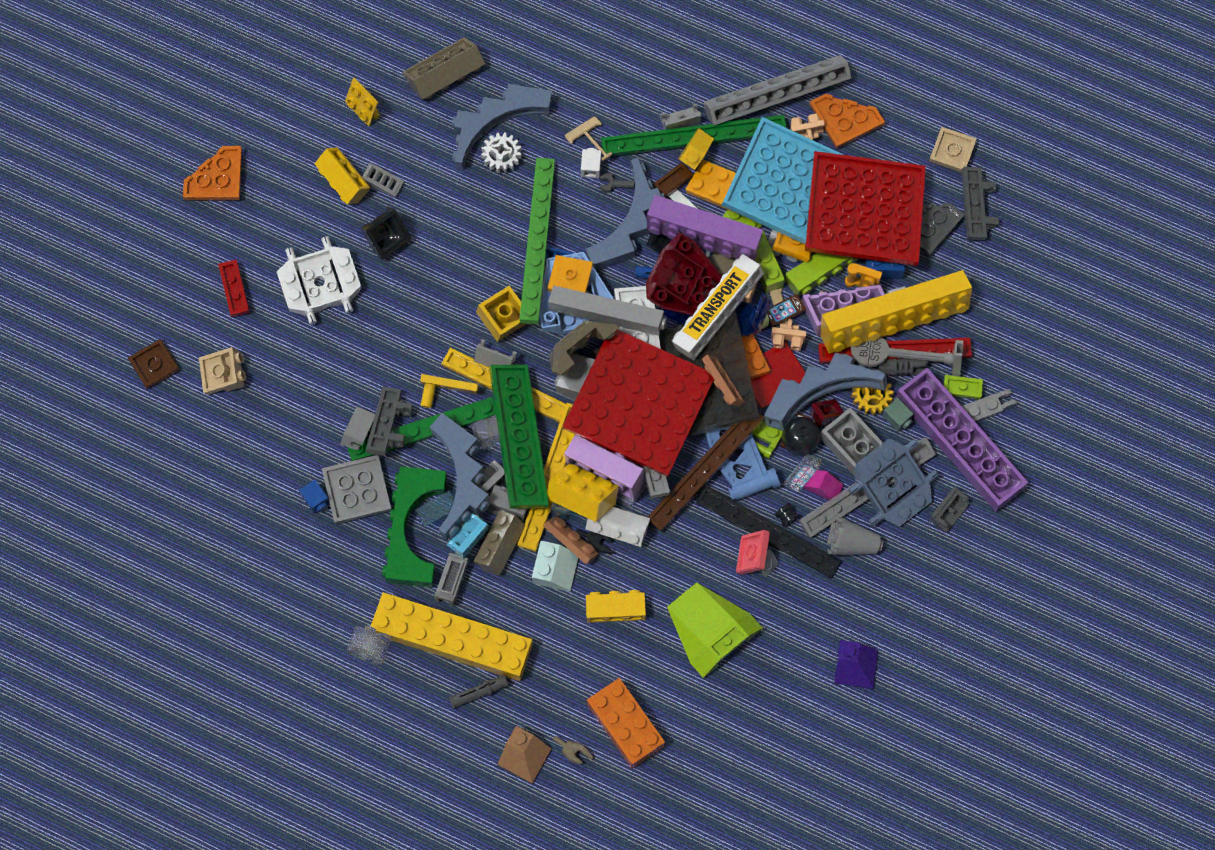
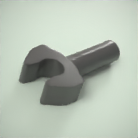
M611 173L600 176V181L609 182L608 185L599 186V189L604 193H611V190L615 187L634 188V181L615 180Z

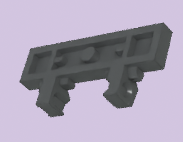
M963 167L961 173L967 239L985 240L989 228H996L999 225V217H987L984 206L985 193H993L996 190V182H985V179L982 178V169L979 167Z
M382 387L366 447L367 453L386 456L387 448H403L405 436L395 434L392 429L396 416L399 417V414L411 416L413 406L411 403H404L403 400H400L402 395L401 389Z

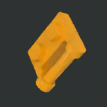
M851 263L847 269L848 276L845 278V285L850 288L854 286L867 287L879 285L882 272Z

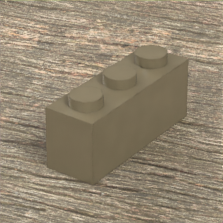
M499 511L474 562L485 572L500 576L525 525L515 515Z

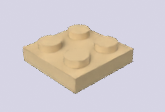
M941 127L929 162L961 172V169L968 165L977 138Z

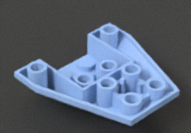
M584 252L563 255L564 257L589 261ZM555 257L546 260L539 317L542 330L563 335L570 333L583 321L593 320L549 310L548 300L551 292L548 291V284ZM592 267L586 293L613 299L598 273Z

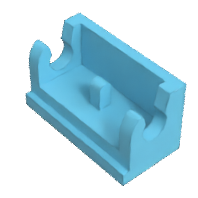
M472 514L452 540L447 543V546L464 559L488 531V524Z

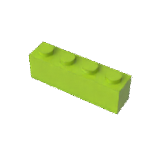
M816 253L809 258L808 262H802L785 274V282L794 294L800 297L801 295L809 294L816 285L821 286L831 275H838L843 270V267L855 263L858 258Z

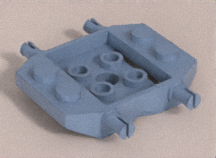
M887 439L856 463V484L849 488L848 491L853 496L859 490H862L870 499L872 507L876 511V515L868 520L871 526L874 527L881 520H885L900 527L932 502L930 482L939 477V474L933 470L927 476H924L910 455V451L919 445L916 439H913L906 445H902L892 439ZM890 477L895 479L892 487H889L887 484ZM914 485L916 486V488L913 489L910 493H908L897 503H895L893 506L887 509L888 505L894 502L897 498H899L902 494L908 491L911 487H913Z

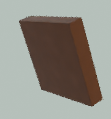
M161 339L128 357L147 390L180 371Z

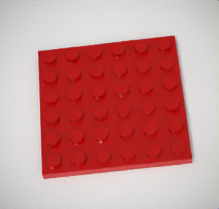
M814 151L805 251L918 266L926 166Z
M617 329L613 337L604 340L562 429L614 453H619L631 461L668 477L714 378L705 369Z

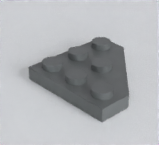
M951 203L932 206V204L923 205L920 250L930 256L959 224L965 214Z

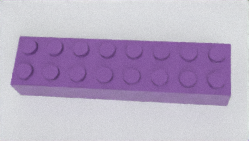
M928 368L898 390L896 398L914 413L913 418L995 512L1025 490L1028 481Z

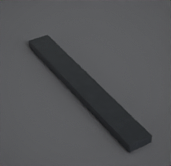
M708 486L704 487L696 500L698 505L748 533L762 530L769 531L768 544L830 579L841 562Z

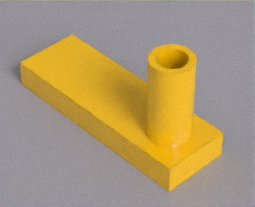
M421 374L420 382L424 385L420 406L432 408L436 387L478 395L479 386L475 383Z

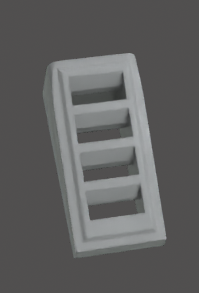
M369 163L362 176L370 187L395 198L404 184L402 179L372 163ZM379 176H382V178L380 179V181H379V183H378V182H377L378 177H379ZM386 179H388L389 181L387 185L384 186ZM395 182L396 184L393 190H391L390 187L392 183Z

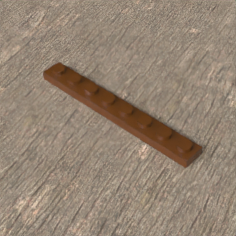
M749 406L674 487L670 495H667L647 517L650 518L649 522L662 532L759 427L765 418L753 407Z

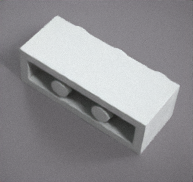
M612 507L597 522L588 519L586 530L641 547L647 533L650 518Z

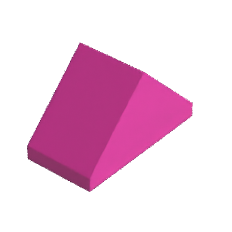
M815 470L801 488L830 500L841 492L843 484L829 472Z

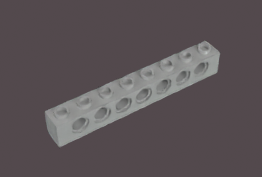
M839 55L704 101L707 118L713 125H717L851 79L849 65Z

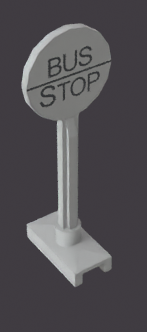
M879 337L875 341H867L855 347L851 346V354L857 363L867 367L878 366L887 357L944 362V364H952V376L960 377L964 341L956 340L953 353L945 352L943 354L889 348L885 339Z

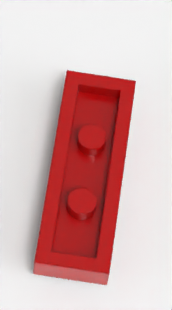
M237 260L219 263L218 266L231 318L250 313Z

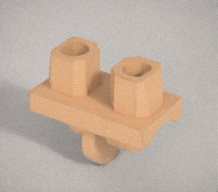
M817 113L809 115L807 118L808 123L802 124L800 117L791 119L790 130L811 140L819 138L818 134L824 132V120H820Z
M788 319V324L780 323V328L772 327L771 339L773 348L781 349L783 348L784 341H790L792 350H801L802 344L805 343L806 331L799 330V325H792V319Z

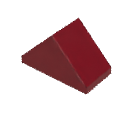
M836 399L816 402L812 405L810 415L819 429L829 425L844 413Z

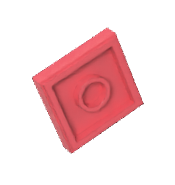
M762 530L741 536L736 573L742 575L765 568L769 531Z

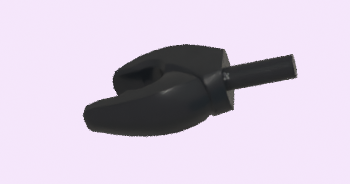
M577 528L576 532L586 537V542L592 545L594 550L604 554L614 553L613 550L600 544L602 540L613 543L611 537L592 531L589 534Z

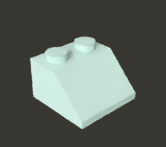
M541 541L532 574V583L570 592L578 557L568 548L559 544Z

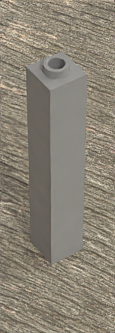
M554 285L548 300L550 311L602 323L615 324L619 327L660 336L661 329H665L667 323L663 310Z

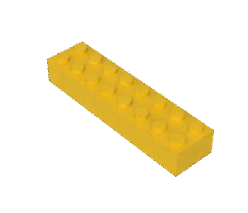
M961 270L824 313L821 317L820 337L828 353L840 352L851 346L855 347L867 341H875L879 337L893 335L905 329L909 330L915 326L928 324L940 318L944 319L956 313H963L969 310L972 286L964 271Z
M384 592L370 626L372 635L498 675L504 674L505 677L521 681L533 645L530 638Z

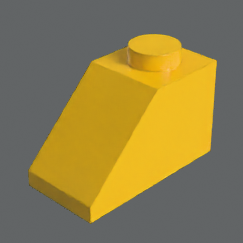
M698 128L678 160L695 170L714 138Z

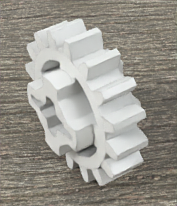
M496 133L495 138L490 135V141L485 140V146L481 148L483 152L482 159H485V166L490 164V170L496 168L497 173H499L500 169H503L506 173L508 167L513 170V164L518 165V159H521V146H518L519 141H513V135L508 138L506 133L503 136Z

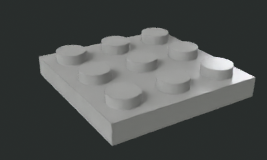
M378 455L322 468L335 524L391 511Z

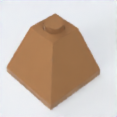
M516 726L504 747L497 765L533 784L551 748L531 733Z

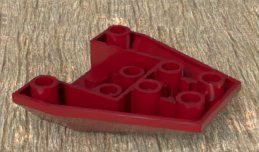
M678 233L661 251L646 282L647 300L661 309L693 316L699 304L704 302L709 296L710 291L719 284L722 276L696 242L684 234Z

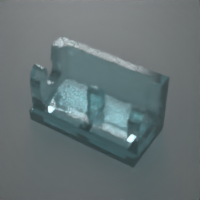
M447 491L416 509L415 513L420 518L422 525L426 527L447 515L452 508L454 498L451 492Z

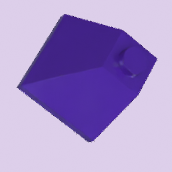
M840 640L834 684L873 689L878 650L862 643Z

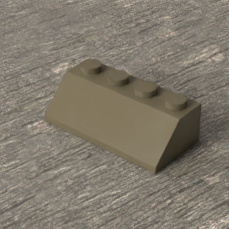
M463 37L406 69L402 74L415 94L423 100L431 98L439 90L448 88L449 84L464 79L465 75L470 72L480 70L481 66L485 65V62L477 45Z

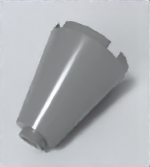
M837 516L834 518L837 521L836 523L832 522L830 526L827 544H831V549H827L828 554L865 555L877 554L878 551L882 550L883 540H881L880 535L842 517Z

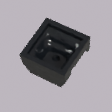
M389 206L386 212L360 228L371 249L382 260L412 239L396 209Z

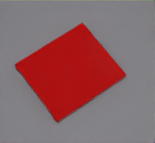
M784 341L783 348H771L762 353L770 373L745 382L762 409L770 405L782 379L793 380L800 384L805 375V371L786 341Z

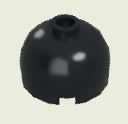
M796 417L789 421L782 431V442L787 451L796 456H806L815 451L820 442L818 425L808 417Z

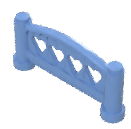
M740 383L734 384L745 401L746 398ZM723 392L706 397L698 414L702 413L704 416V428L709 449L721 437L719 433L722 430L727 431L743 413L741 406L729 405L724 400ZM715 413L730 415L722 427L715 425L716 420L713 419ZM752 434L738 448L744 450L735 462H731L728 459L719 469L732 486L728 490L732 500H739L770 487L774 489L781 486L775 469L772 468L766 471ZM735 465L751 467L742 479H738L736 477L737 472L733 470Z

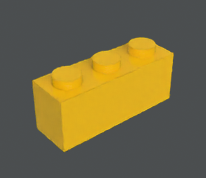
M338 147L326 148L314 163L319 169V173L328 180L330 186L336 190L341 200L347 205L359 203L370 189L369 185Z
M631 590L629 593H621L620 591H611L609 594H601V592L589 593V595H586L587 623L645 620V593H640L639 590Z

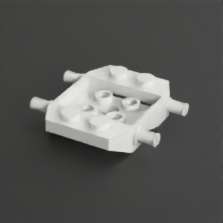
M325 236L326 241L324 237L321 239L324 250L298 258L295 257L292 247L290 252L287 248L285 251L288 261L277 271L289 311L307 316L310 325L313 324L311 317L314 324L317 323L314 313L320 312L327 307L343 305L345 313H349V310L351 313L353 309L350 302L361 290V284L349 249L333 247L329 236ZM330 261H333L343 291L342 293L339 291ZM297 271L300 272L309 303L306 302ZM323 279L325 283L323 286H316L315 281Z

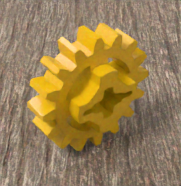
M887 384L886 389L883 390L885 398H883L879 389L854 387L852 388L854 392L851 394V398L856 399L853 401V404H859V411L862 408L865 409L864 414H867L868 411H871L872 415H875V411L881 414L883 408H887L889 406L888 403L892 402L891 396H893V391L890 390L892 385ZM860 390L861 393L864 395L863 399H861L860 397Z

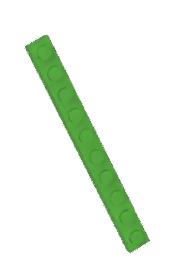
M536 158L520 323L539 324L555 159Z

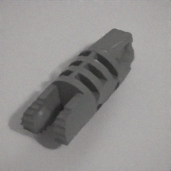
M890 359L878 365V370L896 376V374L918 375L926 369L925 366L928 364V360Z

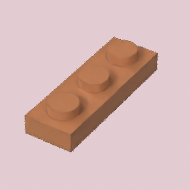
M708 354L702 358L706 371L715 379L714 384L718 389L722 390L724 400L729 405L738 407L744 404L745 401L718 358Z
M555 516L545 523L544 527L585 564L595 560L598 556L593 546L586 543L576 531L569 528L563 519Z

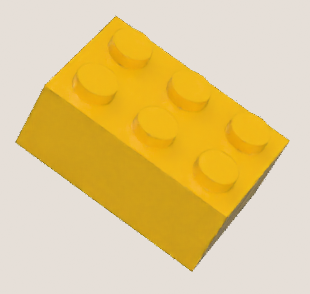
M569 463L549 480L547 495L548 500L597 522L616 505L619 486Z

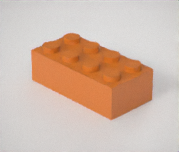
M620 678L587 699V706L631 769L665 747V741Z

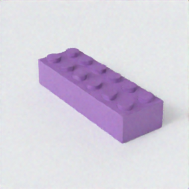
M654 195L647 213V230L653 234H663L673 240L678 233H682L708 252L715 251L721 253L724 257H734L737 259L743 254L753 261L756 260L762 241V229Z

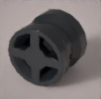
M790 503L781 507L774 514L776 518H780L783 527H787L799 517L798 513L792 510Z

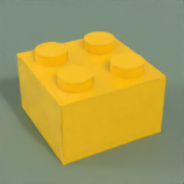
M510 286L488 298L477 307V315L497 342L526 325V323H520L519 321L521 301Z

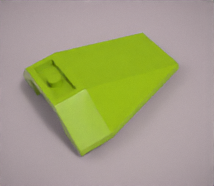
M697 582L667 606L688 660L702 678H705L717 668L718 663L745 640L749 641L763 629L750 613Z

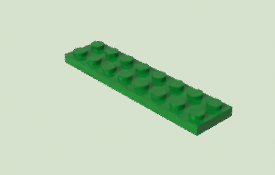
M491 365L489 370L509 508H547L549 502L528 365Z

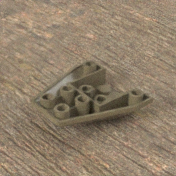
M583 321L557 342L549 353L552 372L562 376L567 374L571 370V366L575 364L571 359L575 350L585 347L591 337L603 340L610 339L615 335V331L619 327L615 324Z

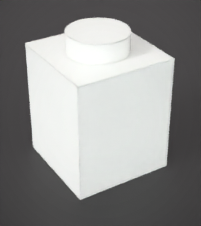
M595 148L583 149L581 177L599 178L601 151Z

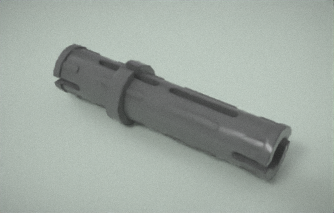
M504 674L490 681L485 680L483 684L450 696L449 699L453 709L487 694L490 696L492 692L506 686L508 687Z

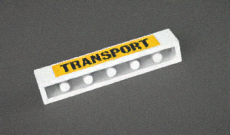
M743 254L739 259H736L732 268L722 276L719 284L710 291L706 300L699 304L693 316L687 319L685 326L675 334L672 340L675 348L694 361L762 277L764 272L761 266Z

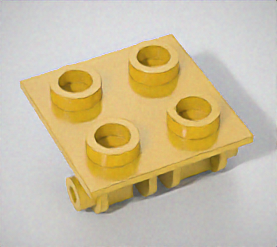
M353 78L345 102L362 121L370 126L373 118L377 120L380 117L379 110L376 109L378 101Z

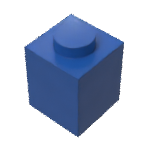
M316 480L299 490L301 497L313 514L317 511H324L328 504H330L328 497Z

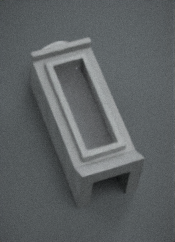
M449 553L434 595L435 601L439 602L442 599L448 601L450 606L454 607L469 564L468 558L463 559L457 553Z

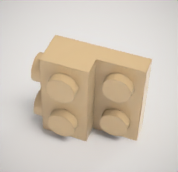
M231 347L199 357L204 394L209 395L221 390L228 392L244 387L246 374L241 367V363L244 362L241 352Z

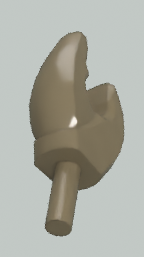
M554 736L553 740L563 746L562 753L570 762L579 765L583 764L575 756L577 752H581L591 760L594 758L584 745L569 740L565 743L557 736Z

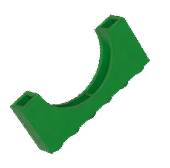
M400 466L399 473L396 472L395 484L398 485L397 491H393L392 497L395 507L390 512V521L393 522L392 528H388L387 534L390 545L389 547L386 546L385 558H388L387 565L383 566L382 577H385L386 583L433 588L435 565L425 562L413 554L406 542L405 529L411 512L420 502L431 496L445 495L446 471Z

